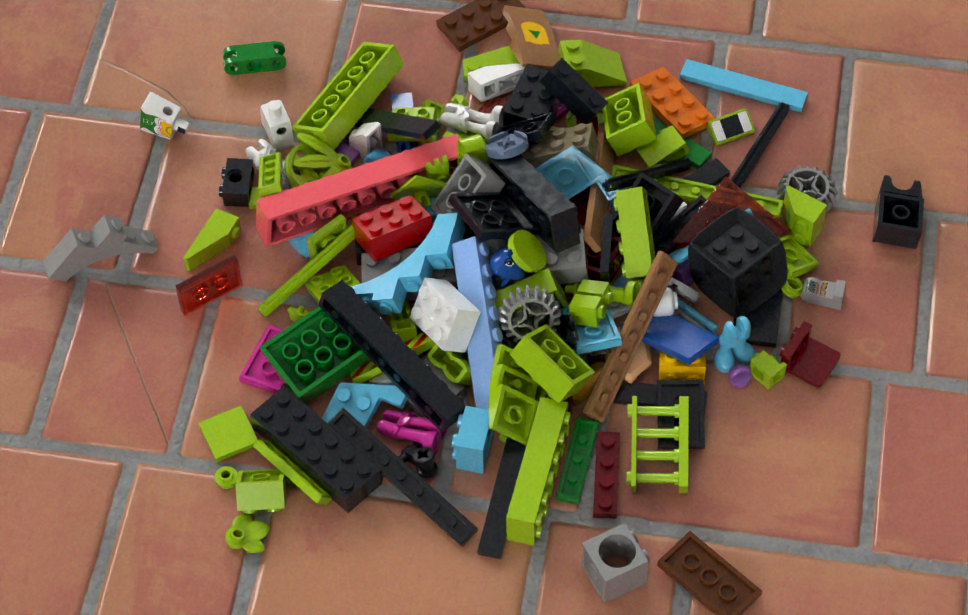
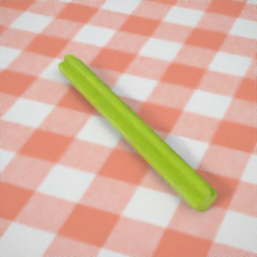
M353 224L259 305L258 310L265 317L268 316L355 239Z

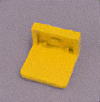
M662 351L659 352L658 380H703L705 384L706 353L688 365Z

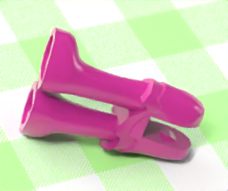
M384 410L382 414L384 420H380L376 426L377 431L384 436L397 440L407 439L422 444L423 447L431 448L434 452V457L438 451L439 439L442 440L447 432V429L440 432L428 418L417 417V414L414 412ZM412 427L421 428V429H424V430H427V431L416 430V429H413Z

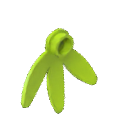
M297 134V138L301 142L323 155L301 157L294 161L296 167L304 169L329 168L322 178L352 168L351 161L346 155L336 154L321 139L308 134Z

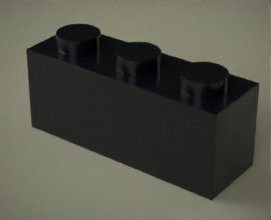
M563 58L552 66L539 81L583 124H588L608 104Z

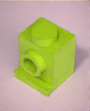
M764 350L761 353H755L750 359L751 375L767 389H771L785 377L787 364L785 362L779 364L773 355H769Z

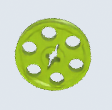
M305 143L294 147L287 155L284 163L286 177L293 188L307 182L319 180L329 170V168L304 169L294 165V161L300 158L297 153H301L304 156L323 155ZM293 168L299 170L301 176L295 174Z

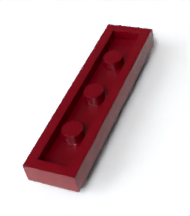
M597 431L593 518L617 519L620 432Z

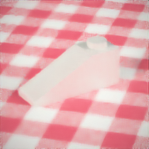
M521 64L485 66L467 73L468 91L480 102L513 91L525 67H522Z

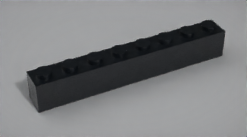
M341 280L322 292L318 306L440 432H443L458 421L459 414L464 413L466 406L463 400L456 396L448 388L447 384L433 373L430 366L425 364L417 356L416 352L409 348L401 340L400 336L386 325L384 319L379 317L370 308L369 304L355 293L351 286H348Z

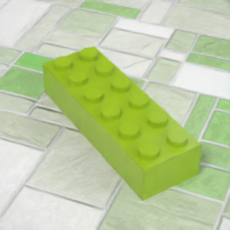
M362 42L292 126L296 135L298 133L312 135L321 139L335 150L404 65L395 46Z
M540 397L506 516L507 540L535 546L536 538H541L543 517L546 518L548 514V499L553 496L555 487L553 483L554 477H558L560 470L559 459L564 456L565 437H569L571 424H569L571 412H568V402L562 401L558 403L556 400Z

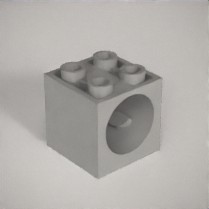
M625 523L582 543L581 565L604 603L647 584L650 558L646 550H641L635 532L629 530ZM611 557H620L627 560L630 564L625 567L615 568L608 566L603 561Z

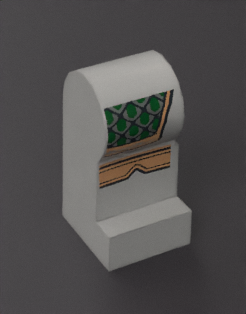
M814 277L806 278L803 283L801 298L808 303L841 310L846 281L837 280L834 283L821 281Z

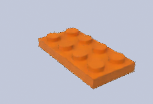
M664 66L630 82V86L640 83L650 99L652 111L668 127L673 125L682 139L707 128L708 121L716 119Z

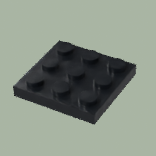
M508 192L450 194L449 203L480 240H506L518 230L528 231L535 237L538 235L539 229Z

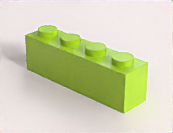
M641 186L616 191V198H614V208L619 214L616 226L622 238V241L619 242V250L621 255H624L622 273L629 281L645 279L655 259L647 191Z

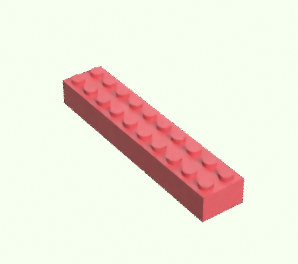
M457 134L444 137L410 150H404L392 156H386L377 161L346 169L343 172L325 176L310 183H304L292 189L264 196L258 199L256 204V229L266 247L317 231L340 214L347 221L363 213L378 209L382 205L395 202L397 200L390 198L393 192L415 175L426 177V162L430 161L433 165L434 159L438 158L441 162V156L446 155L449 161V177H451L458 166L457 141L460 139Z

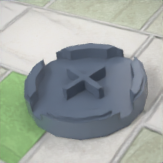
M504 131L491 136L486 141L487 145L485 144L484 146L488 157L507 159L525 152L529 147L527 135L523 132L514 131V134H509Z

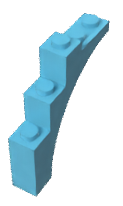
M458 212L438 214L432 229L424 241L409 257L385 274L368 282L352 286L355 293L363 301L367 302L370 308H377L380 315L401 313L407 292L419 291L424 278H431L434 270L455 268L452 244L463 240L466 229Z

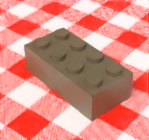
M581 123L571 128L556 129L553 132L547 133L543 139L529 142V147L521 154L536 169L573 145L597 164L600 144L593 124Z

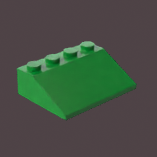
M319 306L259 347L285 387L305 405L370 360Z

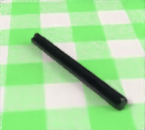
M783 102L778 104L726 188L739 191L789 112L788 104Z
M688 157L633 171L605 179L602 187L605 188L606 192L632 186L641 172L652 179H657L689 170L692 162H690Z

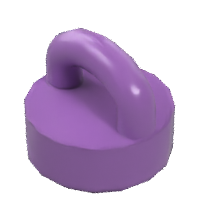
M744 365L731 367L728 375L729 383L736 388L748 386L751 381L750 367Z

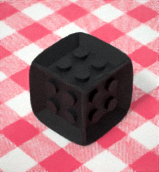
M734 208L717 218L691 240L688 247L691 276L697 287L717 306L735 318L746 316L776 294L787 280V258L781 240L766 225L741 208Z

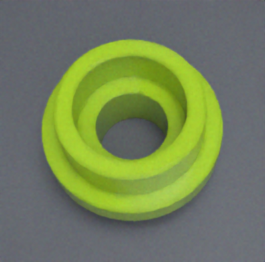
M794 277L789 280L787 279L781 290L788 297L797 298L801 295L803 284L799 278Z
M221 467L215 473V482L223 489H230L235 486L238 473L233 467Z

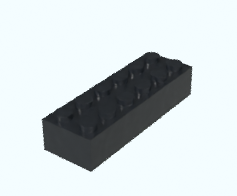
M522 154L507 159L488 157L490 167L505 182L500 192H508L539 229L538 236L556 253L581 243L579 236L581 228L577 222L576 215H578V209L573 202L571 203L564 193H560L552 182L549 183L541 172L539 173L534 169L533 165L528 163Z
M285 386L250 414L252 428L266 441H270L330 494L332 500L347 513L352 511L382 484L381 470Z

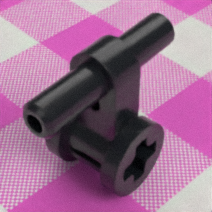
M418 442L407 445L401 451V455L398 456L403 462L406 463L408 461L417 466L416 470L421 478L433 477L438 472L437 464L433 461V450L429 447H423Z

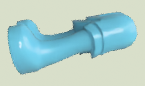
M745 316L737 318L736 326L731 321H727L724 325L723 332L719 337L720 347L716 351L714 365L720 372L727 373L731 367L735 366L734 357L739 363L747 365L750 364V359L755 354L754 348L746 342V339L748 340L750 337L751 324Z

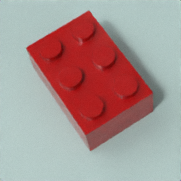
M412 195L402 197L395 202L382 205L378 209L363 213L352 219L356 241L375 262L422 243L433 227L431 215Z

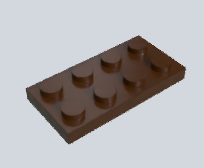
M474 0L436 20L437 27L455 48L461 52L507 27L508 21L502 13L504 5L526 7L519 0Z
M691 531L657 562L659 568L715 615H742L762 595L760 588Z

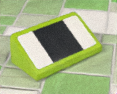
M746 108L710 120L707 126V132L716 146L755 133L753 123Z

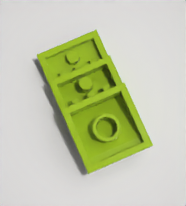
M500 344L496 347L490 380L489 428L527 445L539 401L535 400L538 384L509 355L513 349Z

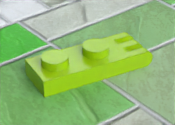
M446 155L441 156V162L436 158L433 160V165L430 161L425 163L426 178L447 183L450 177L449 161Z

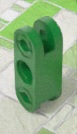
M279 41L228 46L223 50L224 71L230 75L281 70L287 64L286 58L283 56L285 46Z

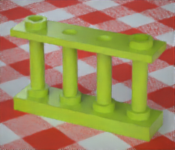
M632 396V404H628V418H632L631 471H627V485H631L632 493H636V483H674L675 486H679V493H688L689 396H679V404H675V406H637V396ZM637 415L674 416L679 418V426H674V429L637 428ZM637 438H674V440H679V449H674V451H637ZM637 460H674V463H679V471H674V474L637 473Z

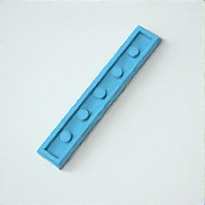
M686 59L680 73L681 80L775 106L783 102L789 105L790 110L802 112L808 96V92L689 59Z

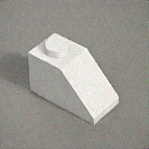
M379 122L362 124L358 129L353 130L349 136V146L359 151L362 159L376 149H383L381 124Z

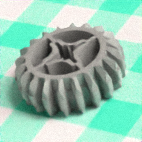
M798 165L796 170L790 168L789 173L784 172L782 178H780L777 187L778 199L784 201L786 187L789 185L826 204V212H829L831 206L835 203L837 193L835 181H831V175H825V169L818 171L817 166L811 169L809 165L805 168Z
M526 285L524 291L518 287L517 294L510 291V299H503L504 306L499 308L500 313H502L499 315V321L502 322L501 329L506 330V336H512L514 342H517L524 335L545 324L556 333L557 327L555 325H560V318L558 317L561 316V310L558 309V301H554L555 297L553 294L548 295L547 289L544 288L539 292L537 285L533 290H530L529 285ZM522 305V309L515 316H512L514 310ZM526 309L528 310L529 314H532L533 321L531 317H528ZM548 314L546 320L538 326V322Z

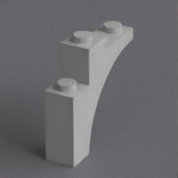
M103 215L90 232L71 228L43 260V264L49 279L67 282L80 270L105 258L127 253L154 254L159 248L151 231L128 227L124 225L121 218Z

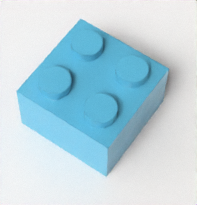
M465 406L464 413L459 414L458 434H454L452 440V448H454L452 459L456 460V469L484 474L494 435V430L489 428V411L487 409Z

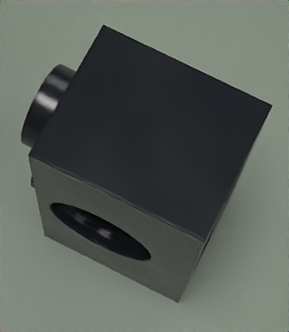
M227 158L226 167H222L221 173L222 180L224 181L223 184L219 185V197L223 198L224 206L249 207L255 175L253 159Z

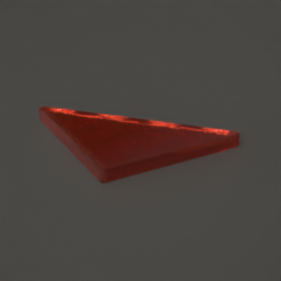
M725 176L672 242L674 244L690 243L705 227L734 208H741L743 210L750 208L754 217L776 235L788 234L791 229Z

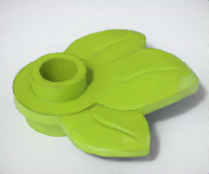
M244 513L233 520L232 527L226 531L225 541L232 549L238 550L243 548L248 553H260L265 551V546L261 540L268 535L270 526L262 521H252L251 515Z

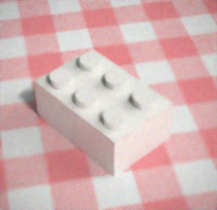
M424 278L414 307L411 310L410 319L443 351L466 352L481 311L447 280Z

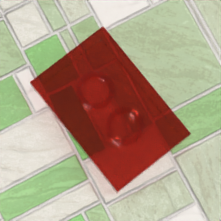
M233 255L175 285L180 310L183 315H188L241 287L243 284L239 261Z

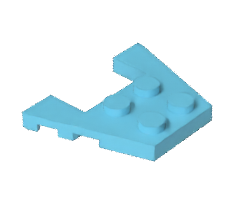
M573 145L536 168L549 183L552 182L560 193H564L567 199L575 196L595 182H597L608 201L616 197V191L626 189L622 188L606 192L605 188L602 187V183L605 182V179L612 178V176Z
M340 382L322 419L328 423L344 408L365 428H368L381 401L403 409L408 398L397 386Z

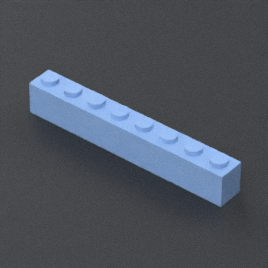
M474 236L453 243L452 251L458 291L481 311L467 351L476 408L488 410L492 366L496 347L502 344L503 335L499 329V311L495 303L496 290L492 284L491 276L493 272L490 269L488 258L489 246L486 241Z

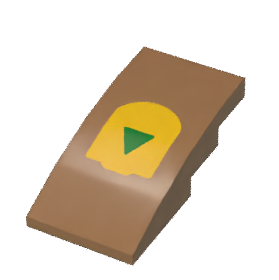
M504 5L502 13L508 21L506 31L512 39L510 48L521 66L526 67L528 64L549 70L560 60L553 31L544 12L537 9Z

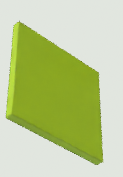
M415 175L393 192L390 198L399 200L402 197L412 195L419 204L423 203V208L425 209L431 204L430 198L437 197L446 183Z

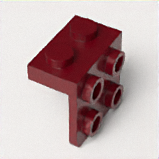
M804 321L800 328L796 327L790 337L791 341L789 344L785 343L779 356H781V363L785 362L787 364L786 372L815 387H821L839 361L841 354L811 338L812 325Z

